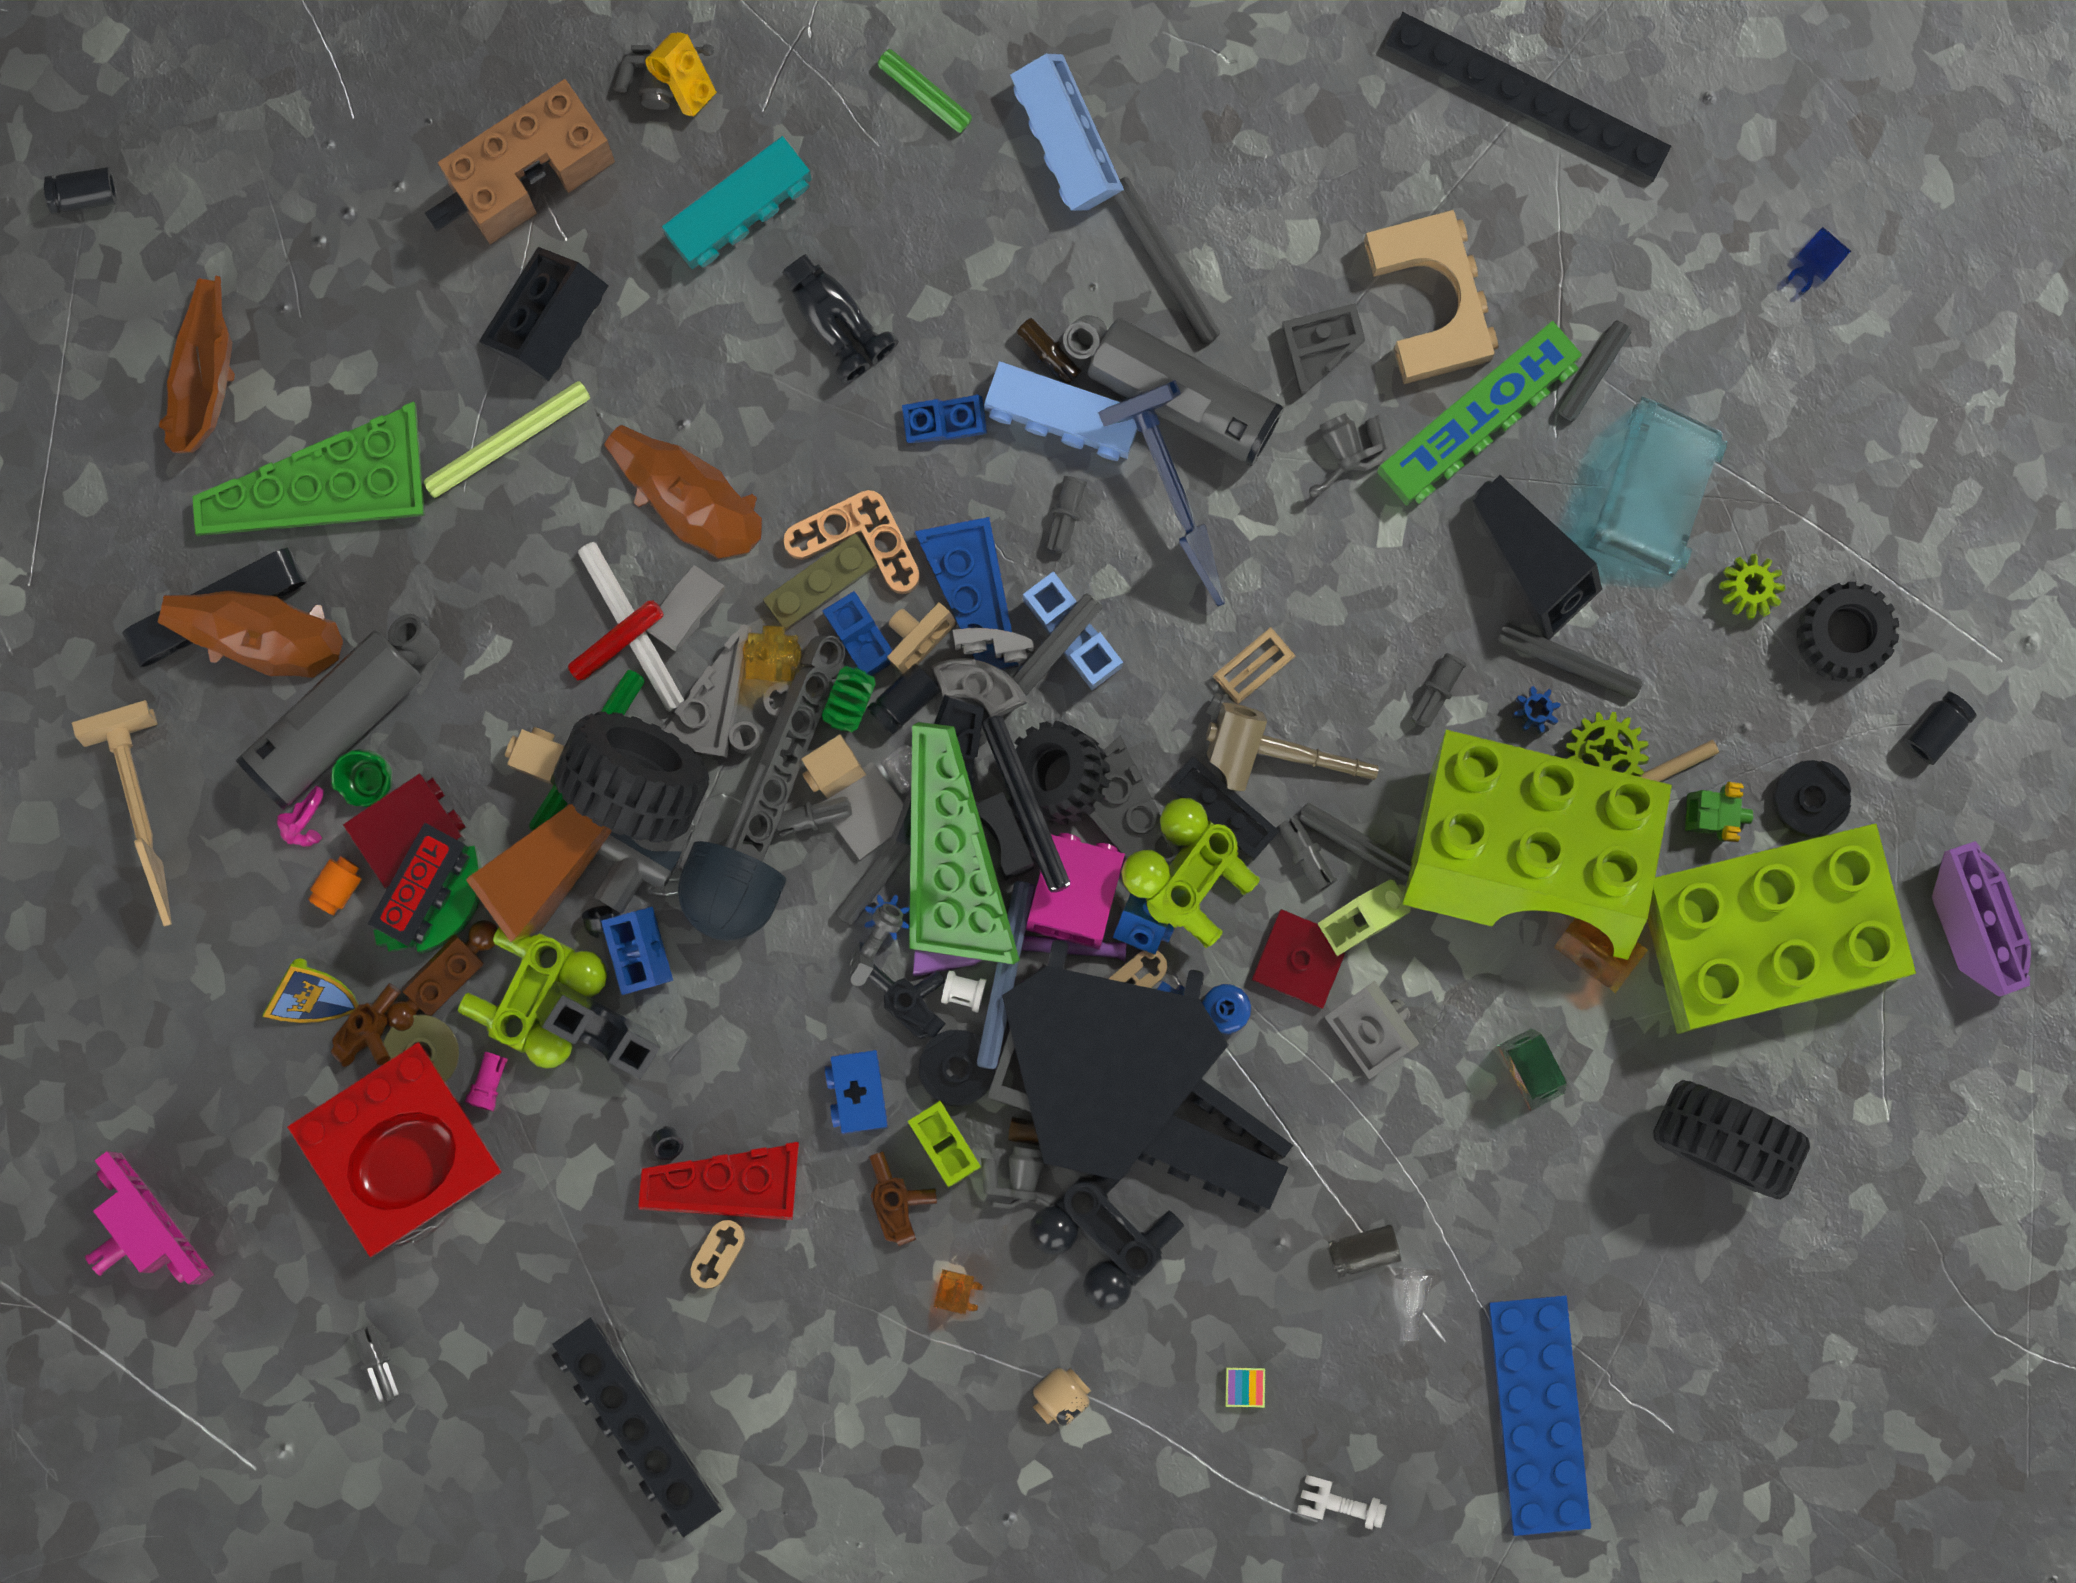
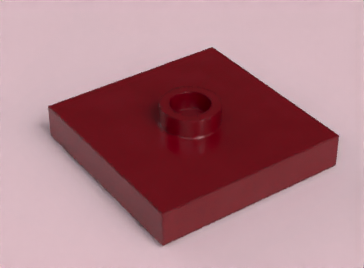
M1280 909L1251 981L1323 1009L1346 952L1337 956L1317 923Z

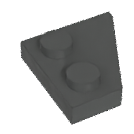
M1356 303L1282 322L1300 394L1306 393L1365 342Z

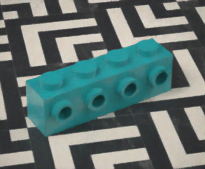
M781 136L662 226L664 235L691 270L698 265L701 268L706 267L719 256L718 250L730 242L731 245H734L745 238L749 233L748 227L759 219L761 222L769 220L779 211L778 205L788 197L794 200L806 192L810 187L808 182L812 180L811 172L787 140Z

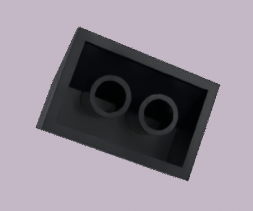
M538 247L482 335L479 343L525 371L550 381L553 374L561 367L563 358L573 342L581 335L583 326L593 310L601 303L602 296L609 285L579 262Z

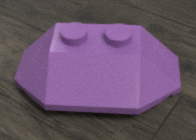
M1976 841L1945 851L1932 900L1959 970L1999 997L2030 986L2028 972L2031 964V943L2004 872L1988 855L1981 851V847Z

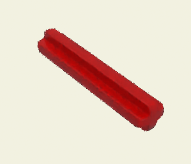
M654 600L645 602L569 663L568 670L577 681L585 680L660 620L664 615L662 609Z

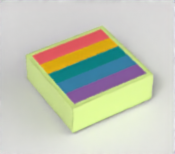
M1226 1367L1225 1406L1265 1408V1368Z

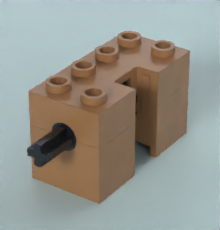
M563 79L437 162L454 194L426 211L425 215L438 232L468 212L487 242L491 245L537 214L521 180L527 178L531 184L535 183L547 175L543 166L549 163L569 193L615 163L608 140L567 80Z

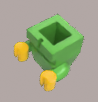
M1727 782L1726 785L1721 787L1720 792L1700 790L1687 793L1685 831L1700 833L1717 832V838L1720 841L1738 842L1741 837L1737 836V833L1741 832L1740 823L1751 824L1753 821V810L1741 808L1742 799L1740 798L1743 796V792H1740V789H1744L1743 784Z

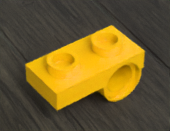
M680 32L670 33L645 59L650 73L659 81L669 85L682 113L694 117L717 93L688 34Z

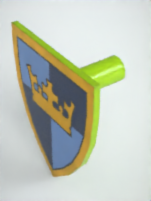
M298 958L288 967L264 1010L263 1017L296 1023L322 1022L351 1014L358 1007L359 1003L354 994L341 981L327 973L309 968L305 959Z

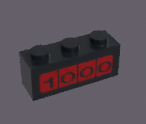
M424 822L369 920L368 925L412 949L416 943L422 945L433 924L428 922L435 909L441 911L452 891L448 889L454 875L460 877L470 861V856L466 855L469 847Z

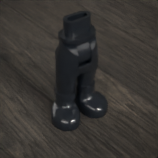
M806 254L799 257L783 270L782 273L791 283L789 290L794 293L802 315L814 332L827 344L834 357H839L840 365L837 367L836 375L842 383H849L868 371L870 365L862 354L853 348V343L842 332L835 318H839L848 328L853 338L861 344L873 364L881 362L897 346L899 340L894 333L885 331L877 334L873 332L874 326L865 318L860 307L843 285L823 271L820 264L814 265Z

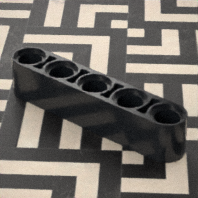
M286 547L266 555L191 595L234 591L282 598L301 588L307 581L290 548ZM160 611L129 626L122 632L141 668L152 665L193 644L190 640L158 623Z

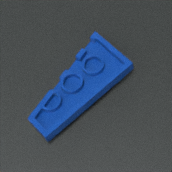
M980 518L915 531V535L959 628H988L1012 632L990 518ZM993 644L986 645L987 650L984 652L972 654L974 660L991 664L1001 670L1019 667L1018 662L1005 663L1004 657L996 658Z

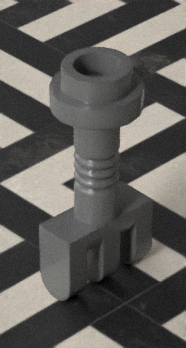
M886 903L882 907L876 908L873 913L872 919L876 924L867 941L865 943L859 942L850 957V981L853 985L861 986L866 982L874 968L873 958L889 932L896 933L900 930L903 924V913L896 906Z

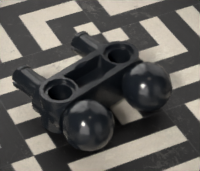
M1093 1175L1091 1178L1081 1176L1054 1202L1055 1205L1044 1207L1036 1212L1030 1223V1237L1036 1248L1043 1253L1056 1255L1066 1252L1074 1245L1079 1231L1107 1260L1097 1263L1086 1274L1083 1284L1085 1296L1098 1309L1107 1311L1118 1309L1131 1296L1132 1287L1136 1286L1162 1260L1161 1255L1163 1253L1161 1249L1184 1227V1224L1174 1213L1168 1210L1145 1233L1139 1232L1108 1200L1107 1194L1120 1180ZM1083 1193L1090 1198L1091 1209L1088 1213H1078L1073 1209L1071 1200L1074 1194ZM1136 1248L1143 1252L1145 1264L1141 1269H1132L1126 1263L1125 1257L1129 1249Z

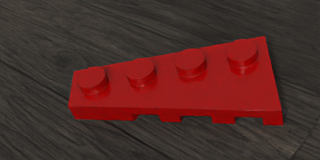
M799 1142L787 1143L784 1146L752 1149L750 1152L732 1155L712 1156V1158L698 1161L689 1160L642 1168L638 1207L640 1210L793 1220Z

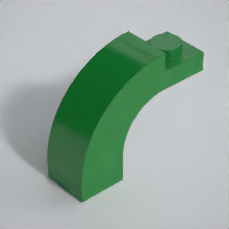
M469 846L466 855L470 856V861L460 877L454 875L448 889L452 892L447 903L441 911L435 909L428 921L433 924L428 937L422 945L416 943L417 952L420 954L429 953L443 947L455 935L458 936L467 927L476 913L480 899L466 881L469 876L482 868L479 849L476 846ZM377 929L373 930L376 945L381 948L387 946L388 952L410 948Z

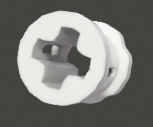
M949 970L941 1003L953 1002L972 1007L973 1012L978 1013L987 979L981 978L979 981L956 976L954 971Z

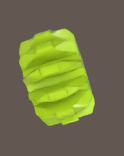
M1751 554L1748 559V565L1742 557H1738L1734 560L1736 569L1732 567L1724 569L1723 574L1729 580L1722 581L1719 584V589L1731 592L1722 599L1723 604H1729L1734 600L1737 603L1732 611L1734 615H1738L1743 608H1746V616L1749 620L1755 618L1757 610L1763 617H1766L1770 614L1769 605L1774 607L1780 605L1781 600L1774 593L1785 591V585L1774 583V580L1782 575V571L1778 569L1770 573L1767 570L1772 564L1771 559L1767 558L1759 566L1757 554ZM1752 579L1758 582L1756 585L1758 591L1749 594L1746 591L1749 586L1747 583Z

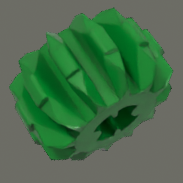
M845 666L840 669L822 713L823 721L841 731L845 730L852 733L858 729L876 684L874 677L856 667L854 669Z

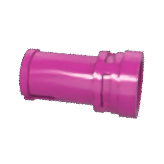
M484 1052L475 1084H471V1090L466 1095L464 1102L494 1112L496 1097L499 1094L496 1091L508 1059Z

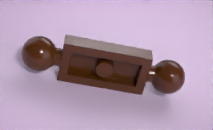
M480 920L471 926L468 934L469 940L466 943L457 935L450 939L401 988L409 999L406 1002H395L389 1007L386 1012L389 1027H394L398 1031L410 1029L414 1023L413 1015H417L416 1012L419 1009L426 1015L432 1016L484 965V962L476 953L479 950H490L495 946L493 938L498 929L496 925L487 920Z

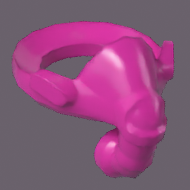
M315 786L301 803L295 804L293 813H281L277 816L280 835L287 844L305 847L317 844L322 840L321 835L312 829H309L306 835L300 833L314 815L323 798L322 788Z

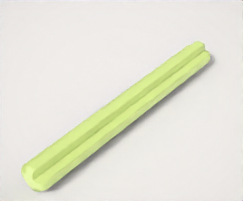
M580 381L575 382L424 479V486L432 497L437 498L590 399L588 391Z

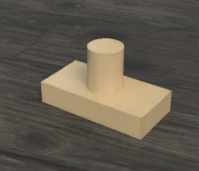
M938 602L920 623L905 609H900L892 616L889 621V627L899 634L903 640L887 656V659L901 675L914 663L918 665L957 624L951 612Z

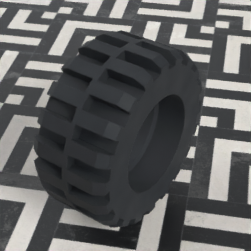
M597 712L594 715L591 713L579 719L573 726L554 769L558 792L562 793L563 799L568 804H572L575 807V811L579 814L589 817L593 823L600 827L605 826L611 829L613 833L621 836L625 834L631 836V839L639 841L648 839L650 842L656 843L662 840L665 842L672 841L688 831L709 786V774L700 755H695L694 749L688 744L682 743L679 737L673 733L661 730L662 727L653 723L648 724L640 718L634 716L630 718L616 712L612 714Z
M1685 1080L1674 1085L1653 1130L1654 1141L1666 1150L1717 1176L1778 1200L1789 1195L1810 1150L1809 1138L1794 1127L1738 1099L1701 1084Z

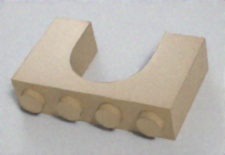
M1454 210L1368 232L1364 238V245L1373 277L1414 266L1430 267L1441 272L1449 279L1457 295L1456 315L1446 326L1433 332L1396 342L1394 351L1404 384L1490 362L1495 355L1494 350L1498 349L1495 330L1493 327L1487 328L1484 314L1488 313L1484 292H1477L1473 279L1478 277L1476 262L1473 255L1467 256L1463 242L1468 241L1466 227L1462 219H1456Z

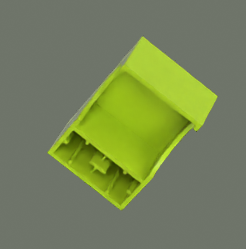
M1446 730L1430 772L1402 904L1492 927L1501 917L1515 912L1533 910L1561 913L1586 921L1600 929L1609 937L1613 944V956L1628 960L1648 919L1672 785Z
M1876 823L1655 877L1647 921L1677 1034L1786 1006L1815 1001L1896 981L1916 974Z

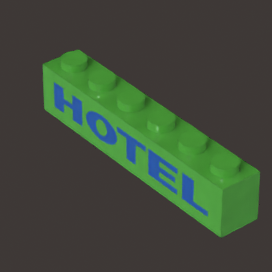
M1551 321L1381 464L1377 473L1406 506L1414 500L1421 504L1435 492L1436 489L1433 484L1443 475L1449 480L1465 466L1461 461L1471 452L1476 456L1483 452L1493 443L1490 436L1500 427L1506 432L1522 418L1519 414L1520 410L1529 403L1533 408L1540 404L1551 394L1547 388L1557 379L1563 384L1579 370L1576 363L1580 360L1582 353L1555 322Z

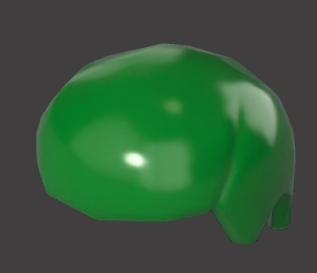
M352 750L340 756L332 767L331 785L333 790L338 791L343 796L346 803L357 807H370L391 791L393 786L392 769L384 757L375 751Z

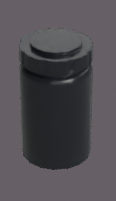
M110 167L59 174L56 177L51 175L44 178V195L51 214L60 213L61 210L68 212L115 205L117 203L115 181Z
M914 663L877 697L876 703L872 702L867 708L882 728L894 735L898 731L897 727L907 723L940 692V689Z
M1949 691L1943 696V701L1937 703L1905 740L1908 747L1916 755L1932 765L1939 760L1962 734L1969 723H1972L1977 717L1973 708L1963 698Z

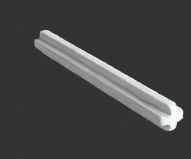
M595 542L588 543L578 550V554L619 624L632 614L634 610ZM645 631L629 645L665 709L668 712L675 711L684 699Z

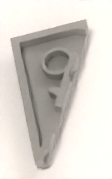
M741 625L740 629L731 635L724 645L725 649L713 665L707 667L690 690L689 697L680 703L674 711L676 713L663 730L679 737L682 743L688 744L694 749V753L727 758L730 745L729 732L734 724L752 631L750 626Z

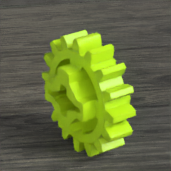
M1597 712L1594 723L1591 724L1589 720L1584 718L1581 720L1583 731L1577 729L1571 731L1570 736L1577 742L1567 743L1565 750L1574 754V756L1567 758L1569 760L1584 763L1583 760L1590 761L1593 766L1609 770H1615L1619 766H1629L1623 773L1642 777L1644 771L1637 765L1648 763L1649 757L1640 754V752L1647 749L1649 744L1648 741H1638L1637 738L1640 736L1642 729L1638 727L1631 730L1629 728L1631 718L1627 717L1620 723L1617 722L1616 712L1611 713L1609 720H1604L1602 714ZM1604 730L1603 735L1597 740L1585 741L1591 734ZM1618 733L1627 739L1631 747L1622 744L1617 737ZM1604 746L1611 747V754L1613 755L1610 761L1603 760V754L1600 753Z

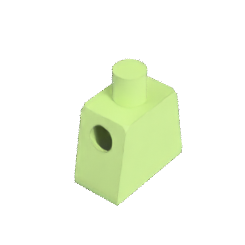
M1390 879L1355 898L1320 921L1318 925L1336 955L1339 956L1409 914L1411 907L1402 904L1406 886L1397 885L1395 881ZM1361 912L1367 923L1358 927L1354 922V915Z

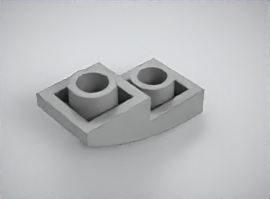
M694 565L661 604L660 608L663 611V617L646 631L674 651H677L699 628L700 618L724 594V585Z
M988 628L953 630L955 649H963L964 654L984 652L987 650L986 645L993 644L995 657H1004L1005 663H1011L1027 659L1026 653H1031L1034 650L1032 639L1009 631Z

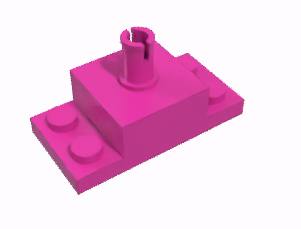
M106 1151L95 1160L96 1164L100 1167V1170L96 1172L99 1179L110 1191L113 1188L118 1191L93 1210L112 1236L93 1252L85 1256L87 1263L94 1265L92 1269L96 1274L101 1276L103 1272L127 1255L140 1273H155L168 1263L169 1271L180 1283L185 1281L188 1284H203L214 1275L122 1153Z

